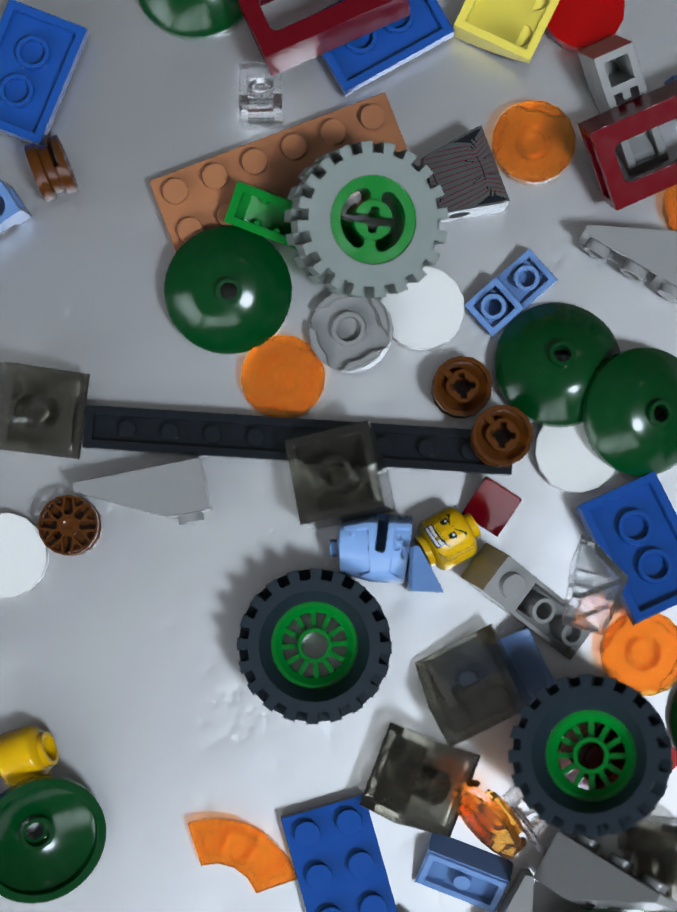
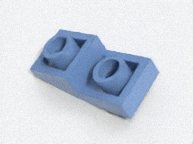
M529 248L505 271L491 280L465 304V307L493 337L554 285L558 279Z

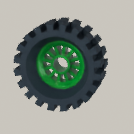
M310 568L286 573V575L271 581L259 594L255 595L249 603L250 606L246 614L243 615L239 625L241 629L239 638H237V650H239L240 662L238 664L241 674L245 675L249 683L247 686L252 694H256L264 702L262 705L271 712L275 710L284 715L283 718L293 722L300 720L306 721V724H319L322 721H330L331 723L341 720L343 716L351 712L354 714L363 707V704L370 697L373 698L379 690L383 678L386 677L392 651V642L388 621L380 604L363 585L336 571ZM316 612L327 615L320 628L317 627ZM310 613L311 628L309 629L300 617L303 614ZM331 618H334L340 625L327 633L325 630ZM295 620L303 633L299 634L288 628V626ZM344 630L347 640L332 641L331 638ZM317 632L326 638L328 648L322 656L311 657L304 652L302 642L307 634ZM286 633L297 639L298 642L283 644L284 634ZM347 646L345 656L332 650V647ZM298 649V653L286 660L283 650ZM328 656L342 662L336 670L327 659ZM302 657L304 661L297 672L290 664ZM322 661L330 674L320 677L319 662ZM309 662L313 663L314 677L303 675Z
M579 674L580 677L571 679L566 676L555 680L556 684L548 689L543 687L536 692L535 696L537 698L530 705L525 704L519 712L522 718L518 726L513 725L510 735L511 738H514L513 750H508L509 763H513L515 774L511 775L514 785L520 788L524 795L521 799L529 809H534L540 815V820L547 825H553L561 829V832L585 837H601L628 830L652 813L668 788L667 785L670 774H672L673 761L672 744L665 723L653 705L630 685L605 675L604 677H598L593 674ZM584 723H588L587 738L584 736L583 732L579 727V725ZM596 723H601L605 726L597 739ZM572 729L579 739L578 743L565 737ZM613 729L619 737L605 743L606 738ZM562 742L572 747L573 752H560ZM589 743H597L604 750V761L596 769L586 768L580 759L581 750ZM623 743L625 753H611L610 750ZM560 759H573L574 762L562 769ZM611 759H625L624 769L621 770L611 764ZM579 769L580 771L572 783L566 775ZM606 769L619 775V778L614 783L609 779L605 772ZM586 774H589V790L579 787ZM596 774H599L606 788L596 790Z

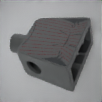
M482 125L421 159L420 166L427 164L434 173L427 178L430 185L440 184L444 192V196L436 198L438 209L448 207V220H440L439 222L488 215L506 210L510 200Z

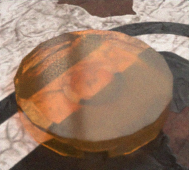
M526 100L512 105L500 116L492 133L491 151L497 164L501 167V171L508 178L523 185H542L555 179L567 169L575 152L576 134L570 119L559 107L545 101Z
M282 335L268 338L269 340L260 346L257 344L249 351L242 365L241 384L246 399L257 412L264 416L285 418L304 416L317 405L325 385L323 364L312 350L311 345L295 336Z
M626 613L618 616L606 628L600 642L601 662L606 676L630 685L643 696H654L667 691L677 682V626L670 618L658 613L632 625Z
M465 780L452 794L453 803L459 816L469 830L491 851L503 858L513 859L527 845L526 838H520L519 836L524 831L521 821L512 808L495 791L493 792L488 789L484 793L478 789L481 784L479 781Z

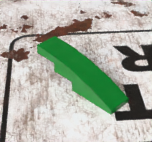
M237 181L224 222L288 246L285 234L292 233L291 222H284L285 210L292 208L293 200L287 199V196ZM341 216L342 231L346 239L354 246L355 240L347 233L344 223L355 220ZM388 233L383 238L378 239L375 243L376 249L379 250L384 247L392 234Z

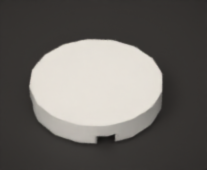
M425 266L422 270L427 275L418 283H408L407 290L398 294H386V297L381 298L382 303L391 315L394 328L392 339L400 346L421 351L434 350L447 344L458 332L465 314L464 297L457 282L444 271Z
M584 423L569 427L542 425L535 438L534 458L539 471L550 485L563 492L583 493L599 488L611 478L615 471L604 463L592 449L585 433Z
M1 513L0 598L19 597L32 590L44 577L49 563V548L45 546L40 538L38 527L30 519L13 513Z

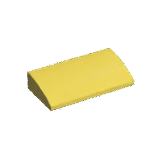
M465 0L453 25L454 37L489 52L530 63L560 0Z

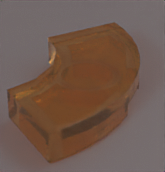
M209 817L188 822L201 865L219 863L235 868L248 878L256 893L297 880L294 866L281 846L257 827L243 821L224 817Z

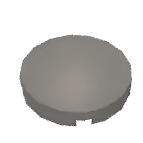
M331 292L319 301L314 309L315 313L312 316L311 322L309 321L308 336L312 350L321 362L338 372L354 374L369 370L383 359L391 346L394 330L390 312L379 298L347 297L344 294H334Z

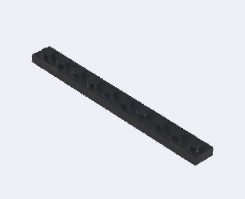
M86 405L83 438V448L503 476L512 475V465L496 468L486 465L476 457L470 443L471 429Z

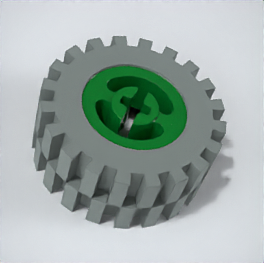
M362 141L321 155L314 160V165L305 168L298 176L301 182L298 186L291 188L287 198L293 200L292 208L285 210L284 222H291L292 233L285 234L288 246L295 245L298 254L293 258L298 267H306L310 271L307 277L315 284H324L327 286L325 290L334 294H344L347 297L380 298L386 297V294H398L407 290L408 283H418L427 275L422 270L425 266L436 264L440 254L433 251L436 244H444L447 237V231L438 230L439 221L448 220V207L438 209L436 198L444 196L440 184L430 185L427 178L434 173L427 164L416 166L413 162L417 155L409 150L397 152L395 151L396 144L388 142L373 144V141ZM356 191L361 193V200L348 208L346 211L348 215L369 214L370 218L379 220L393 218L390 208L382 202V196L390 203L395 216L393 234L387 244L379 250L375 247L376 241L386 236L391 227H368V224L356 221L344 223L347 233L355 240L354 246L346 239L342 231V208L349 196Z

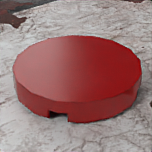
M560 0L545 32L551 39L560 43L561 47L577 52L616 34L624 18L625 2L624 0Z

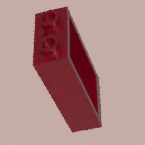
M237 0L240 11L271 77L410 15L408 0H345L280 30H274L269 26L261 9V6L274 0Z
M677 80L578 123L602 198L616 211L677 184V159L635 178L625 180L615 154V148L619 143L677 118Z

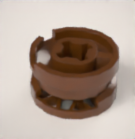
M57 135L46 138L45 144L38 146L32 143L24 146L33 176L47 203L56 200L57 194L62 192L72 194L79 191L72 168Z
M458 356L448 359L438 368L432 380L431 394L434 404L443 414L451 418L466 419L475 416L486 406L492 395L493 382L490 372L480 361L472 357Z
M506 404L494 405L484 410L473 423L470 432L471 448L476 457L486 465L496 468L509 467L520 461L530 450L533 439V429L528 417L518 408Z
M72 495L56 497L48 502L40 513L38 521L39 536L45 546L55 553L68 556L85 554L93 549L101 538L103 529L101 515L97 508L86 499Z

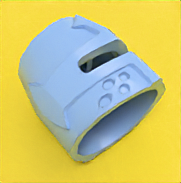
M371 514L370 516L341 522L338 538L330 540V557H337L340 573L369 582L404 583L412 536V516Z

